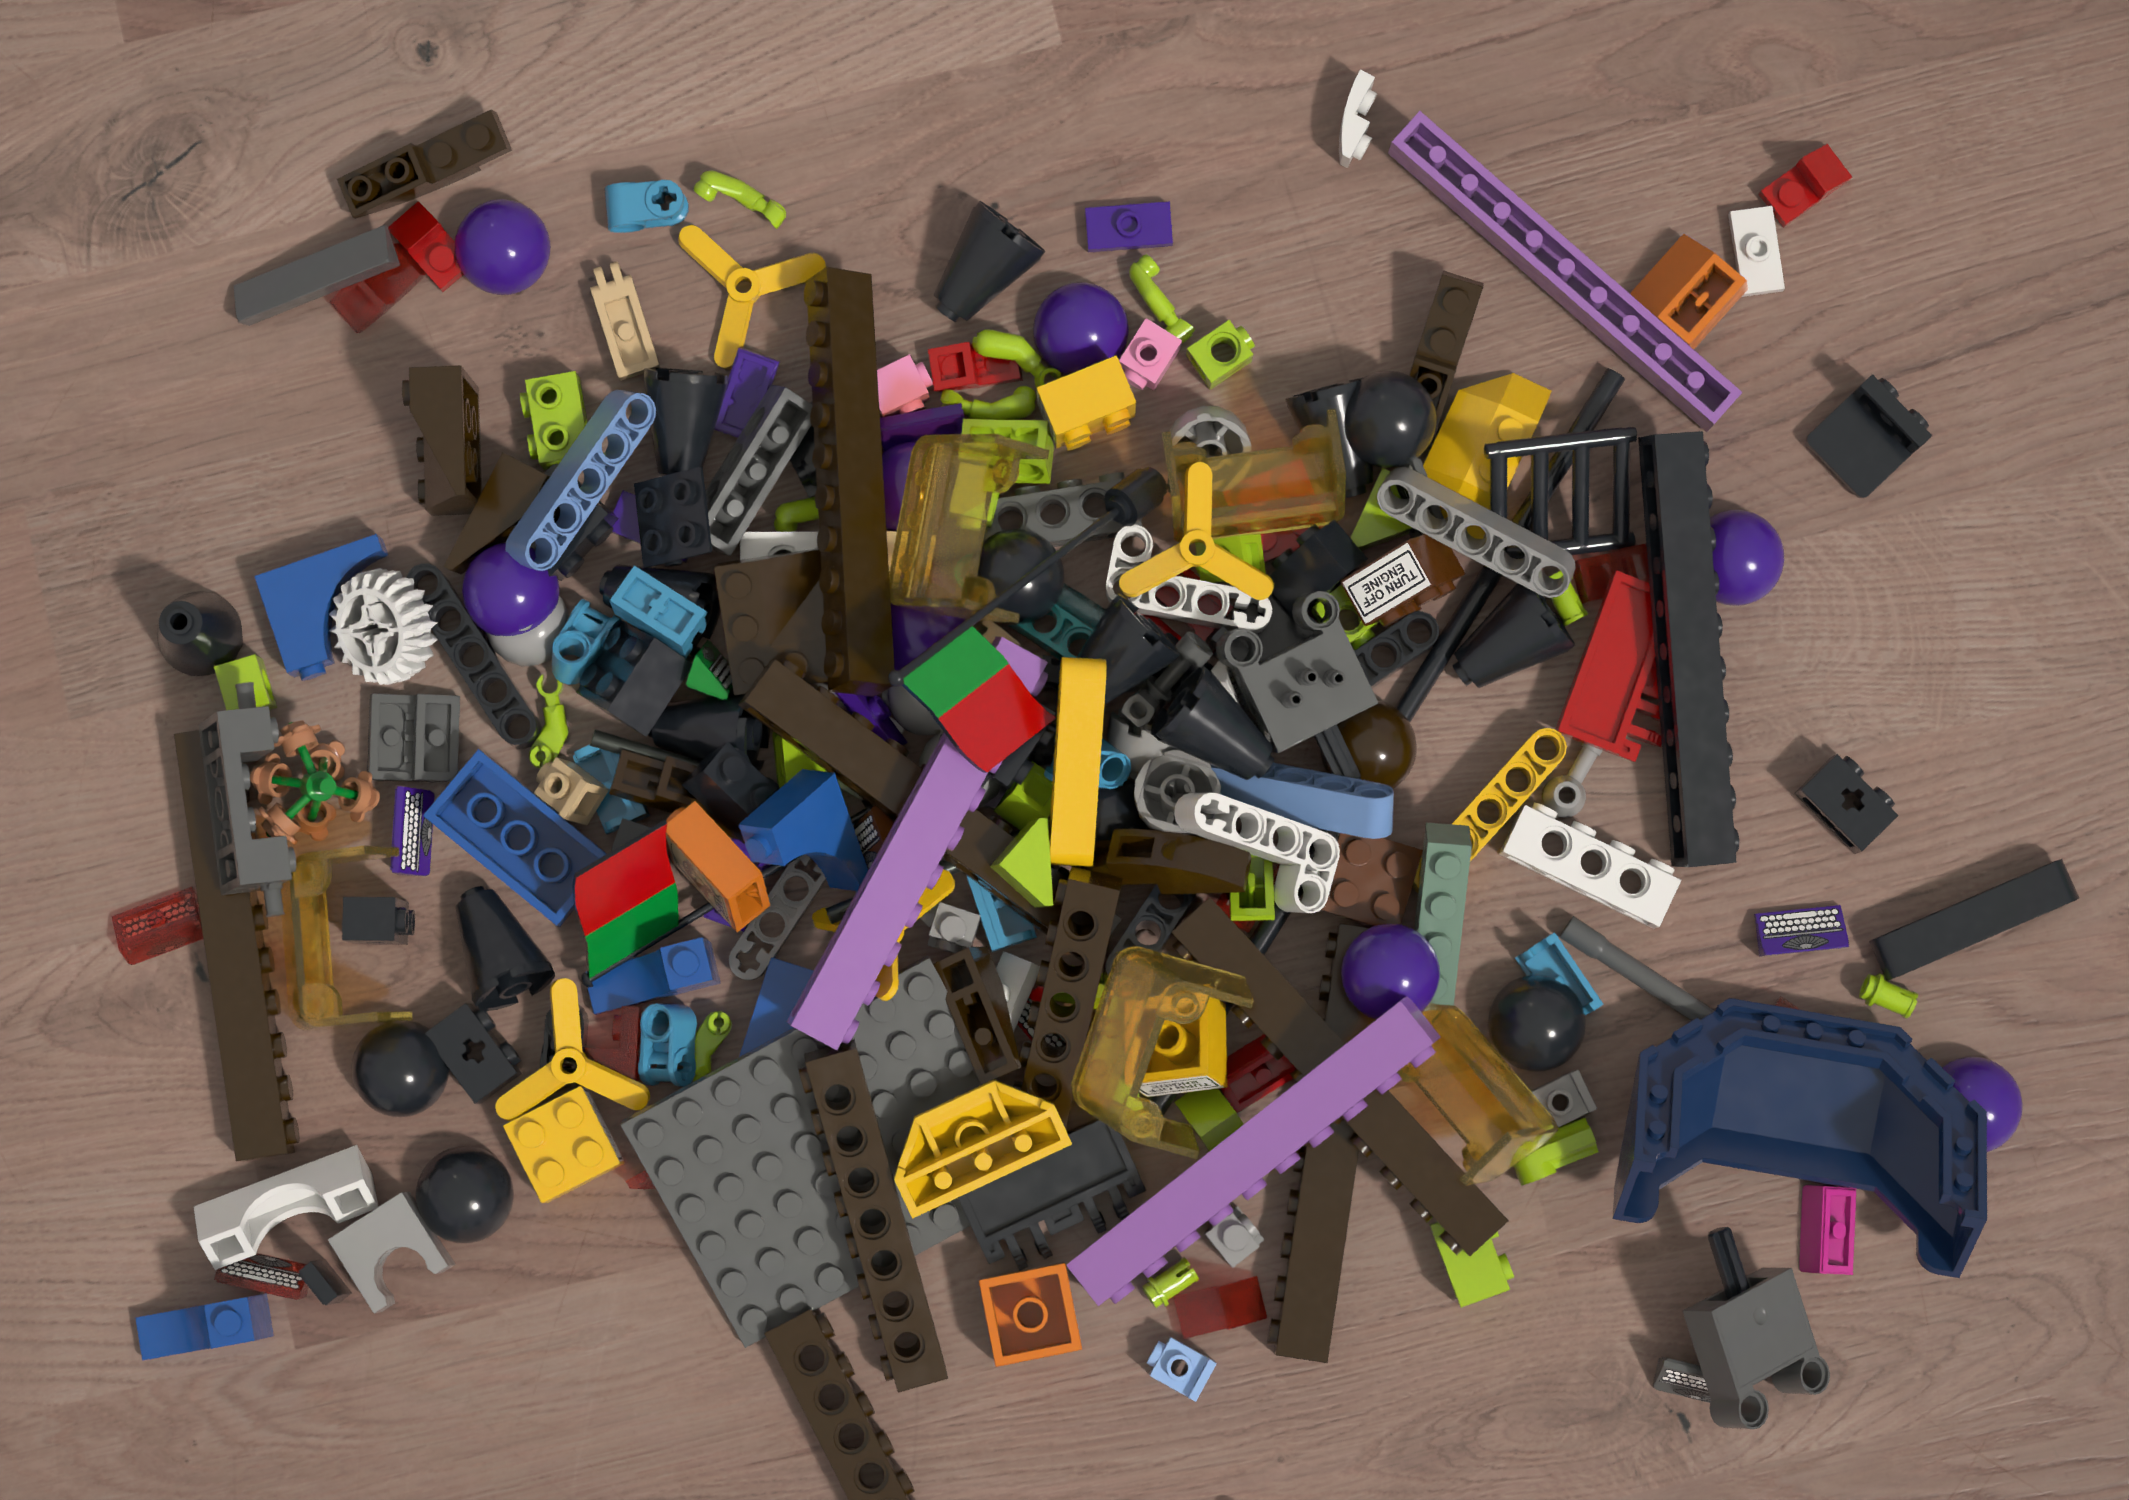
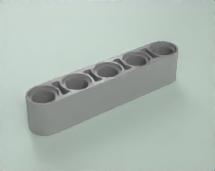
M1398 467L1390 471L1378 490V504L1386 514L1524 587L1548 598L1558 597L1568 589L1575 571V560L1569 552L1407 467ZM1390 486H1403L1409 492V498H1397L1393 495ZM1439 505L1446 510L1448 517L1445 519L1435 518L1431 515L1428 507ZM1470 525L1480 526L1485 531L1486 538H1473L1468 533L1467 527ZM1517 546L1522 549L1525 557L1522 559L1511 558L1506 553L1505 547ZM1555 566L1561 570L1563 577L1560 579L1549 578L1543 571V568Z

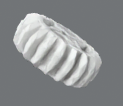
M378 568L358 573L351 580L341 585L342 593L333 598L337 608L329 613L336 621V625L329 631L337 634L339 642L334 648L343 650L342 663H353V675H364L366 682L390 685L409 680L415 673H419L421 669L426 668L425 661L433 656L429 646L438 640L431 633V628L438 622L430 620L428 611L433 605L424 604L422 598L425 590H414V578H403L401 571H388L387 569Z

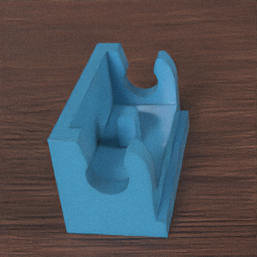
M636 566L631 569L610 599L614 614L639 630L655 637L684 658H687L692 651V640L697 632L703 633L706 628L705 616L707 612Z
M590 745L575 751V755H573L575 763L609 788L610 791L620 755ZM609 791L596 810L606 835L619 830L622 818L638 822L650 817L646 805L610 795Z
M967 876L992 953L1037 938L1031 923Z
M1555 932L1549 934L1514 958L1526 976H1550L1569 986L1579 998L1585 1015L1604 1005Z

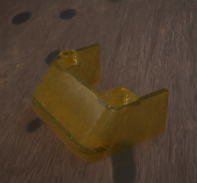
M1336 409L1327 410L1326 428L1323 425L1317 424L1303 427L1300 429L1299 434L1293 437L1292 446L1207 457L1206 450L1197 447L1192 442L1178 443L1173 446L1171 431L1162 432L1163 457L1174 540L1179 543L1184 537L1185 472L1191 464L1196 462L1207 464L1212 471V539L1310 528L1314 524L1325 526L1333 520H1336V522L1340 521L1345 515L1346 470Z
M998 434L922 436L913 447L908 467L889 571L891 603L908 609L968 619L996 597L993 583L989 579L977 576L992 493H1004L1015 484L1019 476L1020 459H1048L1049 450ZM996 608L980 621L1018 623L1020 614Z
M364 845L308 852L296 857V871L291 873L292 879L282 884L281 894L285 915H281L289 1016L297 1028L305 1031H317L413 1020L412 1011L371 1012L343 1016L342 999L338 990L333 986L326 890L332 880V865L400 856L399 848Z
M1132 946L1122 950L1113 962L1071 1082L1073 1097L1077 1105L1130 1141L1197 1159L1200 1151L1191 1125L1163 1118L1161 1109L1156 1103L1137 1096L1164 1020L1180 1024L1194 1022L1204 1013L1209 997L1252 1008L1254 999L1245 976L1139 946Z
M1430 1003L1422 1011V1014L1441 1036L1431 1045L1436 1053L1416 1069L1409 1062L1397 1073L1402 1078V1081L1407 1083L1415 1082L1467 1144L1461 1151L1464 1158L1462 1164L1467 1171L1460 1178L1462 1183L1466 1186L1493 1181L1544 1145L1558 1132V1125L1552 1115L1463 1011L1455 1005Z

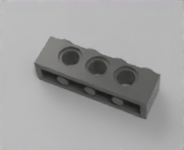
M770 385L705 490L712 550L731 556L811 426L810 413L813 405L786 387Z
M1116 472L1099 476V483L1083 485L1082 479L1066 480L1057 483V489L1041 492L1040 486H1028L1014 490L1015 496L998 499L992 528L982 526L980 532L969 530L972 553L974 554L979 545L988 537L1004 530L1000 527L998 521L1000 516L1007 511H1015L1022 516L1023 523L1019 529L1029 530L1043 536L1053 547L1064 546L1099 519L1085 514L1083 510L1084 503L1090 498H1100L1105 502V493L1125 478L1124 473ZM1056 504L1063 508L1066 515L1060 523L1051 525L1043 521L1040 514L1047 505ZM1111 520L1082 543L1115 538L1117 533L1125 526ZM1140 520L1134 525L1142 526V521Z

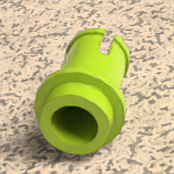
M1559 571L1549 576V578L1560 579L1563 577V573ZM1571 582L1568 589L1562 595L1550 598L1563 621L1564 627L1588 615Z
M1878 973L1876 976L1867 975L1861 986L1859 997L1865 1000L1867 1006L1876 1004L1900 1014L1904 1018H1909L1917 1004L1918 993L1884 980V975Z
M1185 1257L1154 1279L1149 1277L1147 1279L1148 1282L1141 1286L1155 1308L1162 1304L1165 1307L1168 1306L1167 1300L1200 1280L1195 1270L1190 1268L1191 1264Z

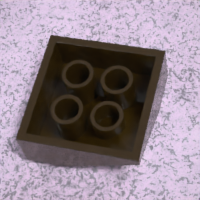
M461 365L409 367V380L402 381V398L404 406H409L410 413H412L423 433V437H417L416 440L417 459L419 463L424 462L425 479H418L419 504L425 505V510L431 516L471 514L482 493L479 387Z
M817 548L721 562L715 565L714 571L734 695L746 694L767 664L775 659L780 663L785 659L799 667L805 673L803 680L808 684L828 682L827 676L824 673V659L826 656L825 634L821 627L824 607L823 593L819 587V578L822 571L820 550Z

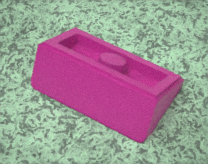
M1803 1186L1799 1269L1801 1272L1853 1275L1857 1189Z

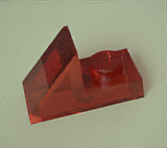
M622 1006L621 1015H614L612 1031L613 1041H620L619 1049L585 1048V1050L597 1063L639 1082L640 1020L643 1008Z
M1257 1276L1173 1296L1183 1339L1223 1329L1229 1330L1267 1318Z

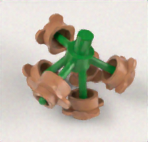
M303 720L290 722L280 730L282 736L279 737L278 743H274V747L282 746L286 757L300 755L304 764L302 767V779L292 778L290 768L286 764L280 763V757L275 753H269L266 756L265 762L254 767L251 771L250 780L254 788L258 790V801L261 804L267 805L272 802L273 797L280 798L285 796L290 787L300 788L302 794L288 810L279 803H276L269 811L262 806L258 809L260 814L266 819L261 826L269 838L286 836L292 844L296 845L298 840L294 837V834L302 832L310 835L314 841L325 840L328 836L327 826L329 821L334 820L336 817L335 808L326 802L332 795L338 796L340 807L345 811L351 812L350 819L354 822L363 821L365 813L371 811L379 802L380 793L373 787L372 774L370 772L362 771L359 773L358 778L350 777L342 783L341 787L336 786L335 781L340 780L345 773V769L341 765V756L345 753V747L338 740H332L330 743H318L315 734L321 730L319 724L308 726Z

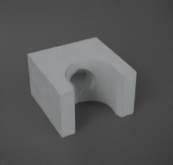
M410 1192L399 1193L328 1239L374 1314L383 1312L395 1304L394 1295L388 1290L383 1280L384 1263L395 1249L408 1247L417 1251L425 1260L428 1270L434 1274L443 1273L456 1265L439 1237L423 1221L416 1201Z

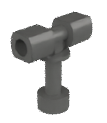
M1187 631L1176 644L1180 655L1174 662L1170 663L1158 678L1151 675L1145 679L1146 684L1125 702L1122 713L1137 727L1148 723L1162 708L1174 699L1171 696L1173 693L1170 689L1192 665L1202 668L1213 655V651L1207 643L1196 634Z

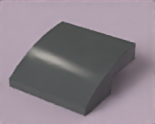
M370 694L367 772L372 774V780L451 782L458 774L460 696Z

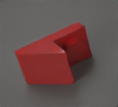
M1826 144L1802 157L1793 168L1762 189L1758 195L1767 206L1773 207L1774 216L1784 228L1853 177L1830 146Z
M419 201L388 227L390 234L442 292L463 276L455 256V241Z

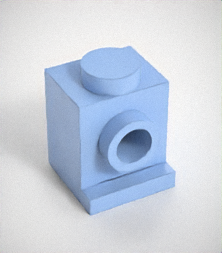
M1171 1336L1166 1344L1158 1340L1146 1364L1153 1367L1149 1373L1151 1377L1195 1402L1217 1364L1216 1361ZM1177 1359L1186 1361L1188 1365L1187 1372L1181 1376L1173 1374L1171 1371L1173 1361Z

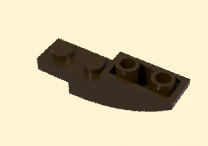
M489 110L421 144L414 145L410 143L338 178L337 181L350 213L356 219L411 201L481 171L479 166L512 151V148L497 112Z
M1447 271L1442 272L1409 376L1419 381L1427 389L1435 405L1437 423L1434 436L1427 447L1429 450L1431 449L1484 286L1482 282Z
M626 750L621 751L609 791L610 795L670 813L681 807L686 808L696 801L728 837L738 839L682 786L684 781L697 767L696 765L666 756L665 761L662 762Z
M1114 829L1111 840L1095 841L1092 867L1071 866V868L1077 867L1123 878L1122 885L1157 884L1161 894L1245 892L1252 857L1250 852L1192 835L1157 830Z

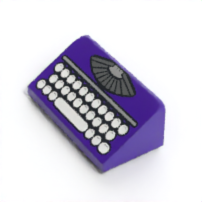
M397 786V789H395L390 866L392 873L407 876H428L430 873L433 824L423 816L435 800L434 792L430 790Z
M1841 905L1754 914L1759 957L1849 947Z

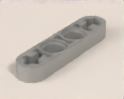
M806 854L788 864L768 895L770 907L749 923L729 955V966L737 977L744 980H755L767 971L771 957L775 958L826 882V878L818 865L813 869L814 872L821 874L816 882L807 872L795 869L799 861H802L806 867L809 865L812 859ZM801 877L807 881L809 891L803 900L791 901L786 897L784 886L790 878ZM777 913L783 917L785 928L779 936L767 937L762 933L760 923L766 914ZM754 932L762 942L773 945V948L769 954L761 948L756 955V960L760 963L759 968L756 971L749 968L744 973L740 970L742 962L737 957L741 952L749 954L756 943L748 941V938Z

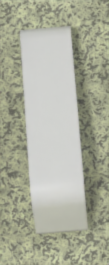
M1125 526L1115 537L1106 580V596L1109 603L1117 596L1113 591L1114 583L1125 572L1151 559L1153 540L1150 533L1142 526ZM1130 536L1140 538L1146 546L1145 551L1137 557H1130L1121 549L1122 542ZM1174 576L1140 596L1128 599L1139 608L1136 612L1140 614L1220 629L1223 625L1229 631L1244 629L1250 630L1255 634L1262 632L1268 626L1272 615V605L1268 598L1256 600L1232 586ZM1164 586H1170L1178 591L1180 596L1179 602L1172 607L1161 606L1156 601V592ZM1206 594H1212L1220 599L1222 609L1214 615L1203 614L1198 608V600ZM1229 598L1237 599L1234 606L1237 609L1245 610L1248 608L1249 603L1257 604V611L1263 613L1264 617L1257 616L1255 622L1250 623L1246 621L1247 614L1234 611L1232 620L1225 619L1229 609Z
M1188 793L1178 799L1175 805L1174 816L1177 824L1183 830L1213 841L1234 846L1250 852L1252 855L1280 864L1274 885V900L1280 909L1285 912L1315 913L1325 906L1340 853L1338 842L1332 835L1218 793ZM1200 811L1214 814L1212 819H1206V816L1200 813ZM1238 817L1241 819L1242 822V830L1240 834H1238L1236 831V821ZM1275 830L1277 831L1279 837L1278 844L1276 847L1273 844V834ZM1311 844H1313L1315 848V855L1313 857V860L1310 858L1309 854ZM1300 885L1303 887L1304 891L1301 902L1298 898V889Z

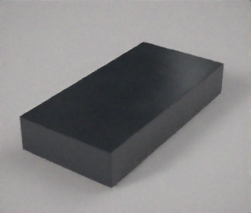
M326 1259L310 1261L299 1270L300 1277L323 1305L340 1303L352 1293Z

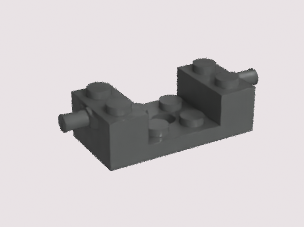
M247 682L235 685L239 709L217 711L198 724L221 895L261 891L264 893L266 917L285 915L281 889H283L282 884L292 879L291 873L296 871V856L293 847L287 845L286 836L261 839L251 838V833H255L256 818L253 808L247 807L245 790L250 788V773L247 764L242 763L256 762L275 749L274 743H278L279 730L276 718H270L269 706L256 707L254 683Z

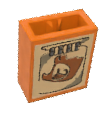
M696 801L686 808L681 807L675 810L667 818L666 845L672 863L737 933L770 907L762 872Z

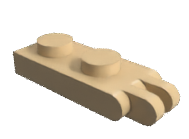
M617 261L610 263L614 277L612 281H606L602 267L593 269L598 285L590 287L618 378L622 381L644 374V368L656 370V368L661 367L632 276L623 277Z

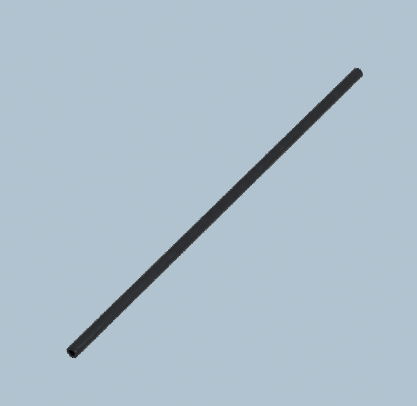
M1607 368L1567 433L1593 431L1625 381L1621 374ZM1572 450L1555 452L1549 461L1548 502L1572 466ZM1531 491L1512 519V522L1531 531ZM1484 565L1395 706L1405 715L1409 722L1412 721L1503 576L1502 574ZM1311 844L1309 849L1310 858L1312 860L1315 855V848L1313 844ZM1301 885L1298 889L1299 900L1304 893ZM1275 900V920H1261L1249 939L1263 955L1266 954L1291 912H1285L1280 909ZM1223 992L1219 997L1214 994L1226 1004L1227 1016L1235 1002L1226 992ZM1178 1093L1151 1096L1132 1127L1150 1138Z

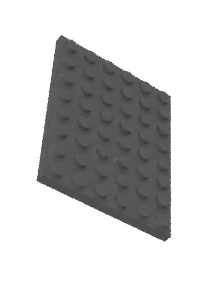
M928 955L898 971V990L890 1000L882 1001L875 996L869 1006L862 1004L855 1017L859 1021V1026L851 1039L856 1042L893 1179L914 1116L981 1086L945 1000L948 991ZM796 1028L784 1032L620 1121L622 1129L745 1348L765 1338L764 1333L810 1309L814 1311L859 1287L856 1275L864 1273L860 1257L852 1259L848 1249L845 1233L852 1232L849 1217L840 1218L833 1192L841 1190L837 1175L828 1177L822 1151L829 1149L825 1133L817 1135L810 1113V1110L818 1108L814 1092L805 1094L798 1068L806 1067L805 1053L830 1046ZM837 1084L828 1088L825 1097L831 1102L840 1103L847 1099L850 1091L847 1087ZM846 1126L838 1132L837 1138L844 1144H852L860 1138L861 1131L856 1127ZM856 1168L850 1173L848 1179L853 1184L864 1185L871 1180L873 1173L867 1168ZM895 1183L915 1256L971 1226L958 1198L912 1219ZM869 1209L861 1215L860 1221L867 1226H875L883 1220L884 1214L880 1210ZM881 1250L873 1256L871 1261L879 1267H886L893 1263L896 1256L891 1251Z

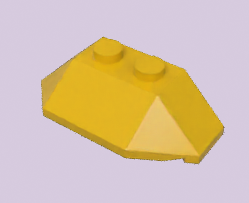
M1515 373L1458 390L1423 464L1427 477L1490 510V459L1485 458L1484 445L1498 441L1531 438L1552 391ZM1523 456L1507 458V489ZM1439 506L1444 519L1447 518L1446 510ZM1470 525L1467 527L1468 533L1473 538H1484L1486 533L1480 526Z
M992 1080L914 1116L894 1180L913 1219L1070 1146L1072 1142L1054 1103L997 1080Z

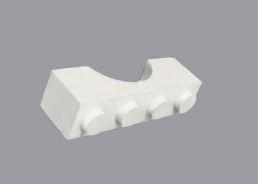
M355 1145L194 1206L198 1242L213 1268L217 1270L256 1255L265 1235L273 1227L289 1217L301 1213L319 1212L330 1216L337 1223H341L378 1208L372 1172L358 1146Z

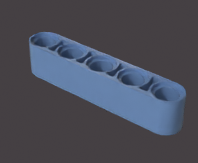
M615 390L604 398L509 535L505 550L520 565L538 571H545L557 563L653 424L656 417V407L648 395L626 390ZM631 402L632 412L627 419L626 408ZM607 436L608 447L603 453L602 442ZM583 471L584 482L582 486L579 488L578 477L580 473ZM559 506L560 517L555 523L553 518L554 511ZM535 541L536 558L533 561L529 555V548Z
M1272 763L1271 767L1261 778L1258 779L1256 776H1253L1249 780H1244L1211 765V769L1216 773L1217 779H1219L1221 795L1313 828L1371 839L1384 838L1393 832L1394 791L1388 785L1278 763Z

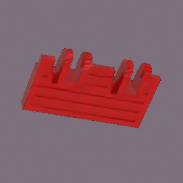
M1616 570L1611 575L1555 730L1566 737L1631 762H1636L1642 745L1625 739L1626 736L1653 746H1662V738L1659 733L1631 724L1635 711L1660 721L1659 706L1640 699L1641 694L1658 699L1650 585L1648 582Z

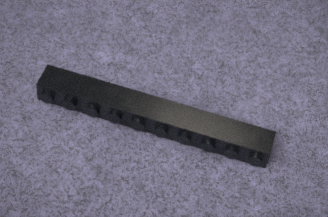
M1703 431L1654 434L1638 437L1671 866L1698 867L1737 863L1736 852L1739 849V835L1733 823L1736 793L1730 784L1729 771L1733 761V752L1731 745L1727 742L1726 724L1729 720V706L1724 699L1722 682L1726 676V665L1723 657L1720 656L1719 643L1723 624L1721 616L1717 613L1716 595L1719 591V577L1714 570L1712 553L1716 547V536L1713 528L1710 527L1709 515L1713 495L1711 487L1707 484L1706 476L1709 448L1704 441Z

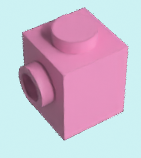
M1146 318L1119 360L1128 383L1140 390H1143L1145 386L1155 390L1180 351L1182 340Z
M909 354L877 370L879 410L882 417L920 411L925 408L923 403L930 400L927 388L932 386L933 383L923 362L915 365Z

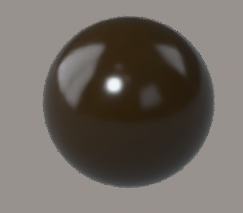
M1377 700L1378 704L1338 723L1337 726L1360 772L1361 780L1385 784L1394 789L1405 780L1413 768L1417 753L1416 737L1410 722L1402 712L1386 702ZM1321 752L1324 768L1327 773L1332 774Z

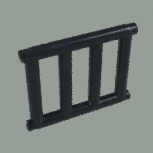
M1619 427L1485 444L1484 455L1486 459H1490V510L1507 519V458L1531 455V532L1548 540L1549 453L1572 450V538L1551 540L1550 542L1565 549L1571 555L1635 547V535L1633 532H1630L1631 443L1637 441V429L1635 427ZM1613 446L1612 533L1589 536L1590 448ZM1514 545L1505 547L1506 553L1511 558L1522 559L1525 557L1524 552L1519 547Z

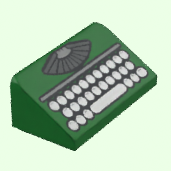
M707 640L694 658L685 685L724 700L733 691L729 662L713 643Z

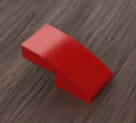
M970 342L928 349L935 392H942L946 389L953 391L1023 381L1021 367L1014 360L982 356L974 350Z

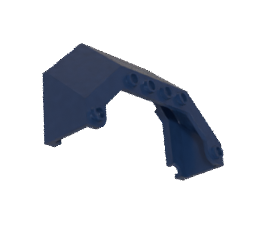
M1729 998L1717 1005L1716 1010L1701 1020L1697 1017L1674 1031L1670 1039L1656 1047L1651 1045L1640 1052L1616 1173L1612 1219L1633 1223L1647 1222L1654 1217L1657 1211L1659 1189L1702 1162L1873 1191L1916 1234V1256L1920 1265L1927 1271L1937 1275L1960 1278L1987 1221V1111L1975 1099L1969 1102L1953 1086L1955 1080L1932 1057L1926 1060L1911 1045L1912 1038L1901 1027Z

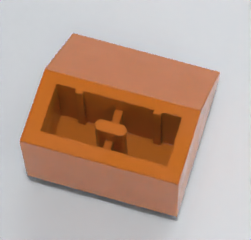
M1683 234L1630 294L1692 349H1695L1748 290L1747 280L1715 252Z

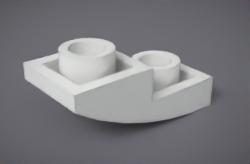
M1362 70L1359 71L1351 88L1341 123L1339 160L1340 165L1348 168L1353 157L1358 160L1362 159L1372 140L1371 137L1366 135L1370 122L1357 114L1360 113L1366 116L1377 95L1376 92L1371 90L1375 77Z

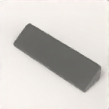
M387 225L380 226L234 285L235 309L238 322L248 326L400 266Z

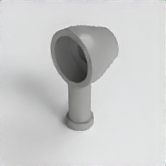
M1582 743V749L1568 774L1554 777L1545 785L1542 793L1543 804L1557 812L1556 817L1569 818L1582 810L1586 801V792L1582 782L1596 757L1600 756L1603 750ZM1562 788L1572 790L1574 798L1571 803L1566 804L1559 799V791Z

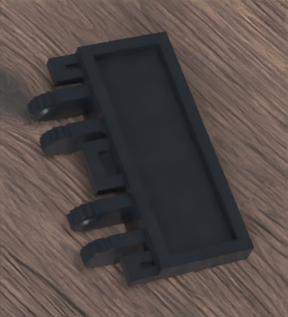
M1110 1112L1068 1131L1067 1134L1072 1145L958 1197L988 1264L1006 1257L999 1243V1240L1005 1239L1019 1271L1027 1268L1028 1260L1013 1235L1027 1227L1032 1232L1035 1239L1034 1244L1039 1255H1042L1044 1259L1053 1256L1038 1222L1044 1220L1050 1235L1084 1220L1077 1205L1080 1202L1084 1203L1097 1233L1106 1231L1104 1217L1101 1211H1098L1092 1198L1106 1190L1111 1197L1113 1209L1117 1217L1122 1221L1130 1215L1117 1185L1123 1184L1129 1198L1145 1192L1146 1189Z

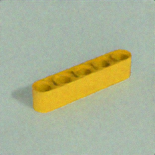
M1061 657L1049 824L1051 865L1092 867L1106 688V659Z
M1544 728L1530 736L1451 823L1453 825H1466L1470 828L1472 844L1470 862L1562 761L1566 754L1567 745L1565 738L1560 732L1555 729ZM1547 738L1554 743L1556 755L1552 760H1542L1536 755L1534 746L1537 739ZM1520 770L1525 774L1528 781L1525 791L1514 792L1509 789L1505 780L1508 771ZM1489 801L1496 805L1499 811V818L1496 823L1486 824L1478 818L1477 807L1480 802ZM1422 857L1420 859L1419 866L1412 886L1417 893L1419 889V872L1421 869Z

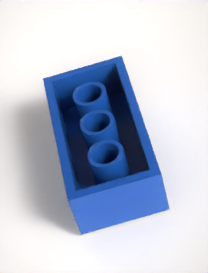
M479 749L423 815L546 918L560 927L575 910L572 885L574 874L607 854Z

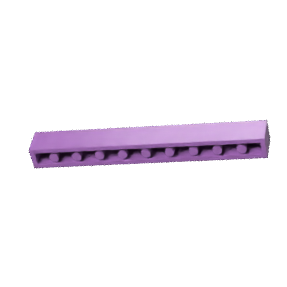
M1421 111L1414 116L1391 142L1388 151L1391 157L1706 432L1742 394V391Z
M996 636L992 645L1004 656L1030 694L1036 697L1048 678V674L1044 672L1048 662L1004 637ZM945 733L942 734L786 1021L790 1026L835 1050H838L841 1042L847 1045L853 1038L859 1026V1021L855 1017L862 1004L869 1006L880 987V982L876 981L883 965L890 967L896 959L902 945L897 942V939L904 926L911 928L916 922L923 905L918 903L926 887L931 890L936 885L944 868L939 864L946 849L951 851L955 849L965 829L960 826V823L968 810L974 812L985 794L986 790L981 785L988 772L983 773L969 763L957 751ZM1003 761L997 764L989 772L995 774Z
M1406 996L1066 1266L1097 1306H1100L1108 1298L1116 1304L1135 1289L1130 1281L1143 1272L1148 1279L1165 1266L1168 1262L1163 1255L1173 1247H1176L1181 1253L1198 1240L1201 1236L1196 1229L1209 1220L1214 1227L1230 1215L1234 1210L1229 1203L1241 1194L1246 1200H1249L1267 1185L1263 1179L1266 1174L1275 1168L1281 1175L1301 1158L1296 1151L1309 1142L1315 1148L1332 1135L1334 1131L1330 1124L1336 1119L1343 1116L1348 1122L1365 1109L1368 1104L1364 1101V1097L1375 1089L1383 1095L1402 1080L1397 1073L1401 1068L1411 1062L1416 1069L1434 1055L1436 1051L1431 1045L1441 1036L1414 1002Z

